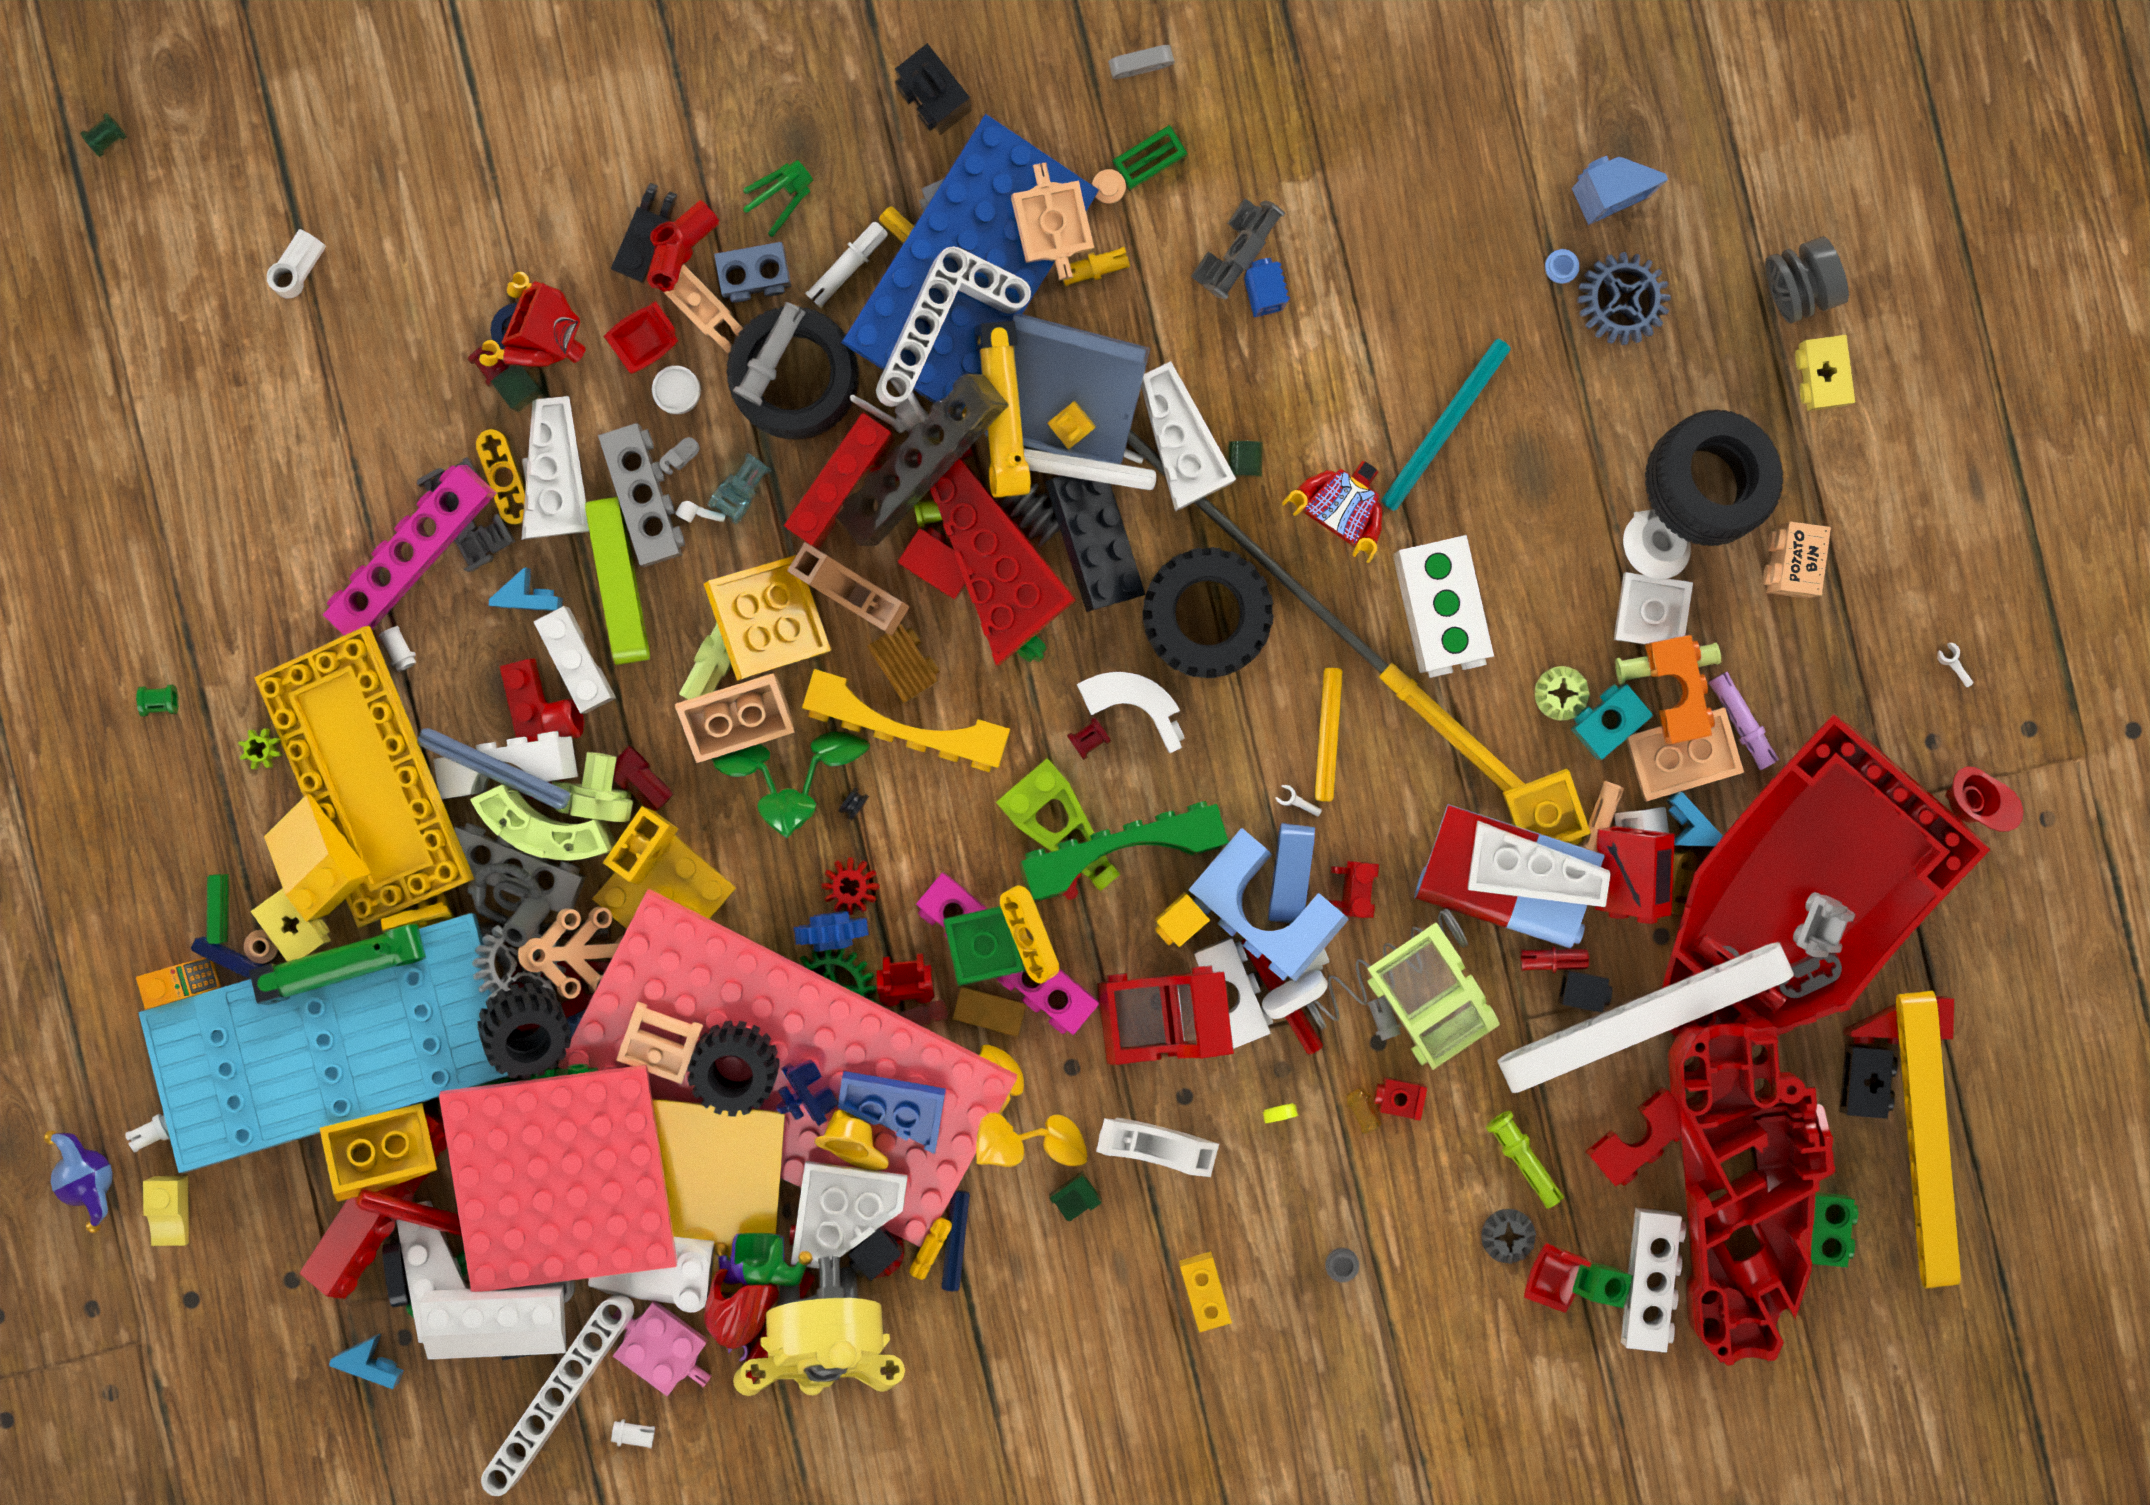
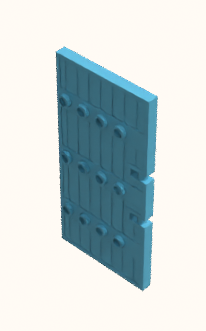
M470 913L420 928L419 931L426 959L413 964L390 967L296 994L290 996V999L270 1005L257 1004L252 982L249 979L138 1012L178 1173L190 1172L320 1133V1127L439 1098L441 1091L477 1087L509 1077L507 1072L503 1075L496 1071L495 1065L491 1066L488 1062L477 1028V1021H481L479 1017L481 1008L487 1009L485 1002L492 993L489 989L482 993L479 992L478 988L485 982L483 979H473V975L482 970L472 965L474 959L482 958L475 952V949L479 945H484L476 914Z

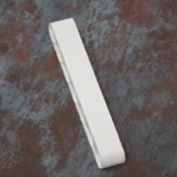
M622 1294L613 1295L597 1307L483 1472L481 1484L488 1494L501 1496L520 1480L631 1320L634 1306L627 1296ZM609 1305H615L621 1310L620 1320L613 1319L608 1312ZM591 1332L599 1334L602 1339V1347L593 1346L590 1342L589 1335ZM571 1360H576L582 1364V1375L572 1371L570 1367ZM552 1388H558L563 1392V1402H558L553 1398L551 1394ZM533 1415H538L544 1420V1430L536 1428L533 1424ZM514 1443H520L524 1446L526 1450L525 1457L515 1453ZM495 1470L502 1471L506 1475V1484H501L496 1480Z

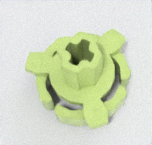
M587 752L582 784L552 781L553 785L570 793V800L566 808H556V811L568 814L570 810V815L590 819L614 822L630 821L633 800L628 798H631L632 793L629 790L612 788L617 757L603 753Z

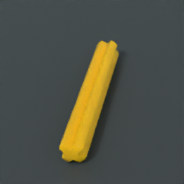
M1325 668L1323 674L1315 799L1317 801L1330 802L1334 798L1343 674L1340 668Z

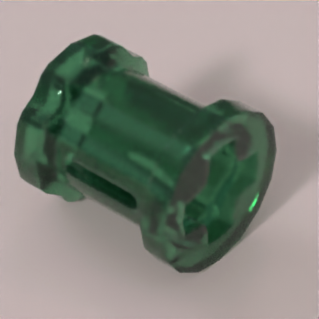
M107 112L103 115L104 119L89 131L83 130L80 132L88 146L100 158L104 155V150L119 138L122 140L127 138L119 124Z

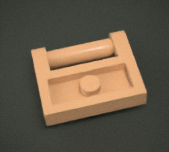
M637 1002L616 1061L630 1066L647 1065L649 1073L682 1084L703 1025L694 1021L692 1024L650 1010L647 1008V1004ZM641 1022L687 1037L685 1045L639 1029Z

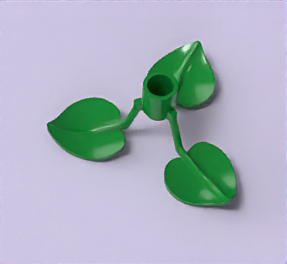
M828 732L816 737L811 743V751L816 755L812 757L802 793L795 789H784L779 794L777 793L768 767L764 764V762L770 759V751L761 744L710 760H712L714 767L718 771L728 776H747L754 773L757 769L762 771L771 794L765 795L759 800L757 805L758 812L769 826L785 838H788L795 829L802 827L804 822L816 811V803L814 799L808 796L818 762L822 760L827 766H840L850 763L866 753L870 748V743L861 737L846 732Z

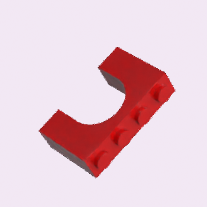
M862 412L788 518L784 527L819 550L836 526V515L855 485L872 465L876 467L895 441L893 434Z

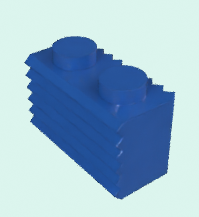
M1271 258L1252 262V267L1246 271L1244 281L1254 318L1283 311L1290 297L1286 295L1288 290L1285 289L1286 283L1283 282L1285 277L1281 275L1283 272L1280 269L1281 263L1278 261L1272 263Z

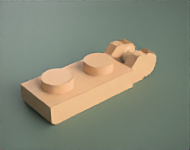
M683 264L674 290L664 293L706 336L710 335L728 354L731 351V343L715 329L724 320L737 336H739L738 333L744 328L730 315L731 312Z

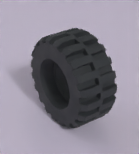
M1211 547L1205 549L1196 548L1183 554L1180 553L1161 567L1147 589L1142 612L1147 639L1159 658L1163 659L1174 670H1178L1185 675L1216 678L1234 673L1255 659L1270 636L1269 632L1271 625H1273L1274 615L1272 613L1273 600L1267 588L1268 584L1250 561H1245L1239 554L1232 551L1228 552L1221 550V548ZM1202 581H1213L1224 585L1234 594L1239 604L1240 618L1236 630L1227 640L1215 645H1200L1189 640L1181 632L1176 621L1175 613L1179 597L1188 587Z

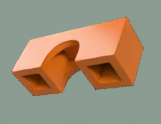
M1684 635L1646 643L1645 647L1651 677L1673 676L1679 681L1682 688L1681 698L1675 706L1658 710L1665 744H1675L1712 736L1711 728L1715 727V720L1712 709L1710 707L1706 708L1704 694H1708V686L1705 675L1700 674L1697 661L1701 660V651L1697 640L1693 641L1692 635Z

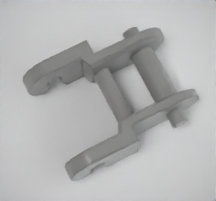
M690 437L683 439L660 459V468L668 475L673 474V470L669 468L670 464L680 471L698 454L699 444Z

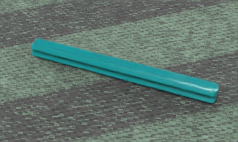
M1496 339L1383 496L1381 502L1392 511L1398 509L1510 352L1511 347L1501 339Z

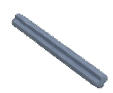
M430 728L422 729L419 734L417 743L421 747L554 808L565 809L568 805L570 793L564 789Z

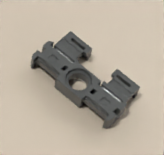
M1244 198L1227 223L1239 235L1223 258L1225 260L1222 261L1212 253L1207 252L1191 275L1194 280L1217 298L1225 300L1229 297L1228 292L1235 281L1254 261L1266 243L1264 240L1281 216L1284 217L1285 212L1273 202L1262 201L1260 203L1262 207H1259Z
M468 457L462 459L463 462L455 465V467L458 465H468L479 476L471 459ZM438 468L417 480V485L420 487L424 485L427 491L431 490L434 492L442 483L439 478L446 470ZM453 492L446 499L447 507L451 511L456 510L459 505V499H456L457 495ZM500 514L495 515L492 519L494 523L485 528L483 525L477 527L473 519L454 540L468 564V567L464 568L465 571L474 572L479 569V566L492 562L494 556L491 554L487 555L486 553L491 551L494 554L516 542Z

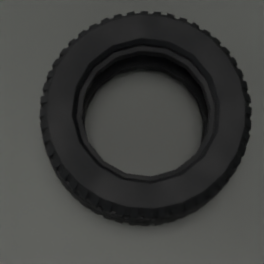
M784 306L779 309L774 308L770 311H765L764 314H759L755 319L750 320L751 323L746 324L744 329L738 333L739 336L735 338L727 361L728 387L735 404L742 414L758 429L777 438L788 440L812 438L836 426V423L840 422L851 408L853 402L850 401V396L857 394L859 385V366L856 354L841 343L846 334L826 315L797 306L799 310L802 309L806 313L792 337L806 338L821 346L828 355L831 366L829 384L822 397L812 405L798 410L780 409L767 402L762 396L763 402L761 406H758L733 392L735 386H740L749 369L747 366L749 360L751 361L752 358L756 359Z

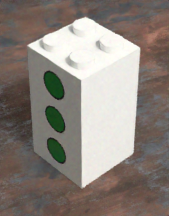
M1467 535L1411 547L1394 553L1393 559L1419 673L1428 671L1429 678L1453 673L1452 666L1461 664L1462 670L1487 665L1485 658L1492 657L1494 654Z

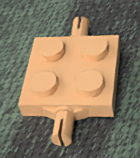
M1039 163L1032 166L1037 186L1031 190L1011 195L1026 263L1039 260L1055 261L1058 279H1069L1073 275L1068 258L1075 253L1089 251L1094 248L1079 181L1064 184L1050 182L1047 163Z

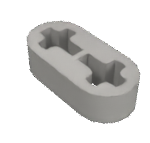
M1162 45L1117 56L1109 60L1108 63L1112 78L1122 79L1169 67L1175 61L1171 46Z

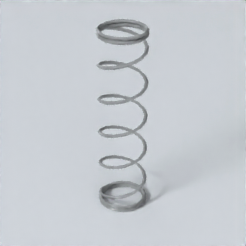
M1446 908L1440 911L1438 921L1443 933L1445 934L1441 915L1462 948L1468 946L1467 939L1451 912ZM1412 927L1411 939L1414 938V930H1417L1420 933L1423 930H1421L1418 927ZM1385 943L1383 947L1384 957L1387 956L1386 946L1391 947L1393 950L1397 948L1390 943ZM1417 951L1415 955L1417 958L1419 969L1416 968L1408 959H1406L1405 961L1416 972L1422 973V964L1419 957V953ZM1357 959L1356 972L1364 1002L1339 978L1333 975H1329L1328 986L1337 1019L1317 1000H1314L1332 1020L1339 1021L1340 1016L1332 989L1331 978L1340 983L1360 1004H1367V996L1359 971V962L1368 968L1370 967L1364 960ZM1389 970L1388 973L1390 976L1392 986L1390 984L1388 985L1391 989H1394V978L1392 975V971ZM1313 1001L1306 1006L1321 1030L1326 1028L1327 1026Z

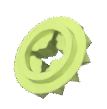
M1566 666L1547 670L1540 676L1535 686L1537 706L1543 714L1554 720L1575 718L1586 708L1590 696L1587 680L1578 670ZM1562 678L1564 679L1566 690L1576 692V695L1565 698L1563 708H1561L1559 697L1548 694V691L1560 688Z

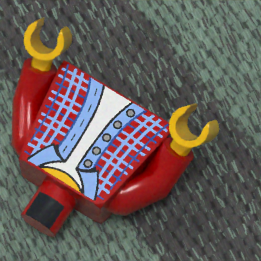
M1362 460L1352 476L1341 468L1337 472L1331 470L1323 471L1307 478L1283 500V505L1289 501L1296 505L1297 510L1293 513L1294 516L1303 512L1351 546H1356L1352 553L1354 557L1362 550L1368 554L1366 562H1371L1377 551L1376 544L1382 531L1383 508L1378 502L1380 495L1369 488L1379 472L1372 465Z

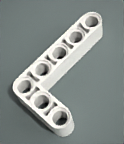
M953 246L944 249L933 261L877 384L876 393L880 402L886 406L893 407L898 406L910 396L958 290L1001 312L1011 314L1019 311L1030 300L1031 290L1028 283L1022 278L961 248ZM944 258H953L957 262L958 271L956 273L948 272L944 268ZM975 273H983L987 276L989 280L988 288H981L975 283ZM930 288H937L942 291L944 295L943 303L937 304L930 299ZM1006 288H1013L1018 292L1020 297L1019 303H1011L1007 300L1005 296ZM916 319H923L930 325V333L928 335L917 332L915 328ZM902 350H910L916 356V364L914 366H908L902 362L900 356ZM888 381H896L902 387L900 397H893L888 393L886 389Z

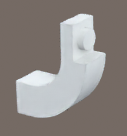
M1109 672L1096 675L1077 684L1091 715L1116 704L1138 706L1153 719L1169 753L1182 748L1179 742L1185 739L1177 720L1170 723L1168 716L1180 710L1172 697L1157 683L1133 673Z
M1104 1118L1096 1152L1108 1156L1148 1161L1189 1175L1211 1177L1219 1144L1187 1133L1123 1118H1116L1115 1120Z

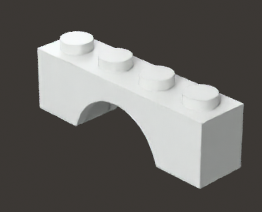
M558 731L537 734L538 741L529 743L527 737L506 740V747L497 748L496 742L476 745V750L504 763H512L524 772L546 782L578 777L572 737H559ZM445 757L433 759L441 799L486 792L489 777Z

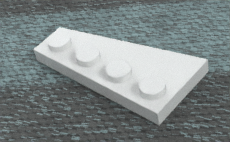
M1170 361L1145 373L1141 388L1176 512L1232 484L1236 478L1172 362Z
M569 396L536 399L532 402L521 540L588 532L589 527L585 510L586 499Z
M1477 821L1468 890L1601 907L1606 906L1611 875L1609 870Z
M424 1201L418 1203L433 1207L431 1201ZM397 1219V1228L418 1342L423 1343L420 1301L424 1292L468 1288L461 1275V1267L457 1259L453 1257L447 1244L448 1239L444 1231Z

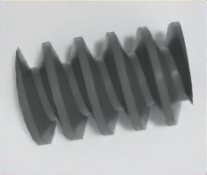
M1036 482L1030 485L1028 495L1004 497L1001 507L1005 509L1014 506L1010 517L1015 519L1023 516L1019 527L1024 529L1032 526L1028 537L1033 539L1041 535L1042 538L1037 546L1040 548L1060 528L1057 518L1053 514L1052 504L1044 505L1048 494L1045 492L1038 496L1035 495L1039 486Z

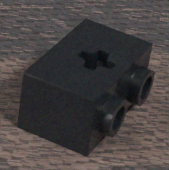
M1845 1044L1839 1112L1850 1116L1888 1119V1113L1893 1110L1895 1103V1094L1891 1090V1079L1896 1076L1898 1069L1897 1057H1894L1893 1050L1883 1047ZM1876 1078L1875 1084H1870L1869 1087L1864 1085L1865 1079Z

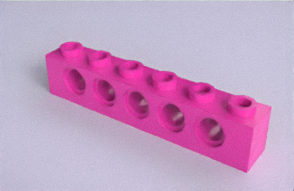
M452 465L439 478L442 482L434 492L428 491L419 499L416 504L419 509L411 517L409 515L405 516L395 526L394 530L397 533L389 542L384 540L373 550L371 555L374 558L366 567L361 565L352 573L349 578L352 583L344 591H337L328 600L327 605L329 608L324 612L323 616L344 636L364 626H370L371 630H373L497 494L468 465H458L457 467ZM451 492L455 493L459 499V505L454 511H451L446 504L447 496ZM429 517L436 524V531L432 536H429L424 530V522ZM406 542L413 548V556L409 561L404 559L401 553L402 546ZM383 567L387 568L391 574V580L388 585L382 584L379 579V572ZM360 592H363L368 598V606L365 610L360 609L357 605L356 600Z
M945 872L940 874L916 903L921 908L918 914L932 926L938 922L944 928L943 919L946 918L944 908L949 903H958L963 909V914L988 909ZM1060 968L1056 976L1033 987L1027 986L1023 982V972L996 978L1008 990L1012 991L1016 987L1025 995L1022 1001L1036 1013L1042 1009L1051 1016L1048 1023L1063 1035L1066 1031L1074 1035L1099 1005V1001ZM1061 990L1066 993L1068 1002L1064 1007L1054 1008L1049 1004L1048 996L1052 991Z

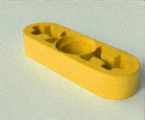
M485 430L476 440V449L489 486L497 493L494 496V500L499 514L505 522L512 525L523 524L524 509L519 511V518L512 514H507V510L511 508L509 497L505 496L501 499L500 493H510L518 488L519 493L512 494L514 500L519 505H524L525 486L509 441L503 433L497 430ZM492 436L494 440L501 441V445L497 446L499 457L503 459L507 455L508 461L497 462L490 467L489 461L496 460L490 450H485L484 446L489 444L488 438ZM501 468H509L513 473V481L507 487H500L495 482V474Z
M1017 885L1000 896V906L1028 975L1033 981L1041 984L1058 974L1059 963L1032 895L1025 887ZM1025 928L1031 932L1034 941L1029 938Z

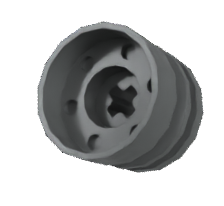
M1822 236L1799 246V257L1789 248L1784 250L1781 256L1776 253L1766 258V276L1772 298L1781 315L1788 323L1792 324L1801 320L1802 315L1805 318L1813 316L1815 313V303L1819 309L1827 311L1848 302L1849 290L1844 268L1834 246L1826 237Z

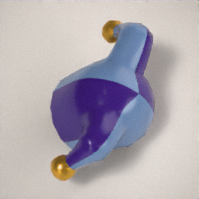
M54 1130L47 1131L44 1135V1141L49 1145L56 1144L63 1158L56 1164L51 1174L53 1192L59 1200L67 1205H85L91 1217L86 1222V1230L90 1233H96L100 1230L101 1221L108 1213L106 1193L112 1184L113 1172L111 1164L99 1152L84 1149L74 1134L57 1133Z

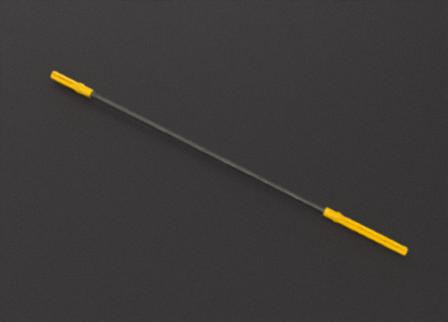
M891 206L879 217V222L902 243L905 242L914 227ZM1130 429L1127 443L1165 476L1160 456ZM1204 497L1194 502L1197 507L1380 673L1378 677L1396 693V696L1401 701L1404 700L1501 790L1506 792L1525 784L1419 688L1415 680L1410 679L1392 662L1388 665L1209 500Z

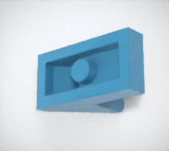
M525 567L489 599V606L555 611L563 606V598L554 596V590L534 589L533 595H529L531 569Z
M1683 792L1674 793L1666 800L1671 806L1668 811L1673 818L1681 825L1684 823L1689 825L1674 839V845L1716 846L1723 837Z
M377 1334L338 1353L330 1360L328 1365L390 1389H394L400 1383L404 1370L396 1367V1362L383 1357H378L377 1360L372 1359L381 1334Z

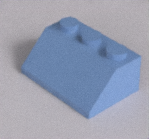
M1604 156L1588 164L1589 167L1584 169L1583 173L1578 176L1579 181L1572 187V191L1588 225L1651 197L1668 178L1663 172L1628 159L1616 157L1609 161L1608 157Z

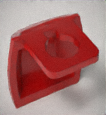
M656 301L625 317L603 336L630 374L656 362L679 341L675 336L674 326Z
M1545 1243L1530 1271L1524 1298L1566 1313L1576 1296L1572 1290L1580 1264L1591 1267L1592 1262L1588 1261L1585 1257Z

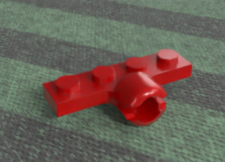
M535 658L499 666L516 738L527 737L528 743L538 741L537 734L558 731L559 737L571 736L572 739L581 737L585 729L583 713L579 712L573 699H564L552 703L546 701Z

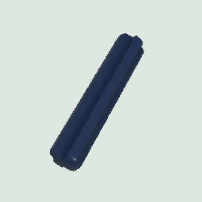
M961 1190L954 1192L950 1202L949 1221L952 1223V1228L946 1239L941 1286L943 1290L951 1292L960 1289L970 1198L969 1192Z

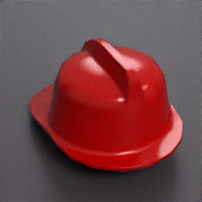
M1966 766L1958 770L1953 778L1952 787L1945 794L1946 799L1949 800L1952 812L1964 822H1979L1995 831L2009 832L2016 829L2023 820L2024 810L2017 794L2007 785L1976 767Z

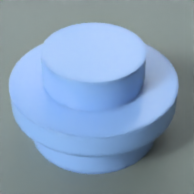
M1556 250L1546 259V274L1555 283H1568L1579 272V260L1569 250Z

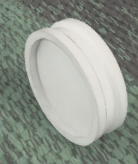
M669 366L656 375L652 384V395L657 405L670 414H684L697 405L701 395V387L697 377L689 369L682 366Z

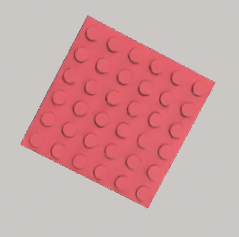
M647 1065L440 1092L439 1099L471 1292L500 1290L677 1266V1255Z

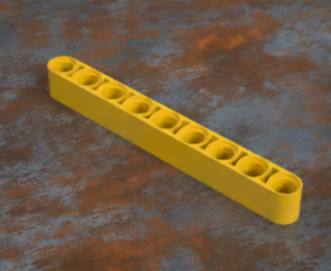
M1932 990L1897 994L1896 1012L1920 1279L1925 1289L1959 1285L1961 1273L1937 1000Z

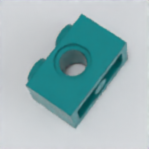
M1613 684L1599 696L1602 700L1599 705L1593 710L1590 706L1586 707L1574 718L1576 724L1571 728L1572 732L1596 760L1605 758L1654 716L1627 684L1620 687ZM1607 710H1612L1617 715V724L1612 729H1607L1602 724V715Z

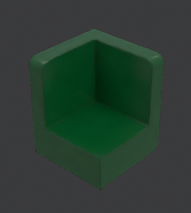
M1083 1171L1049 1194L1052 1204H1056L1067 1221H1072L1087 1209L1091 1211L1102 1203V1198Z

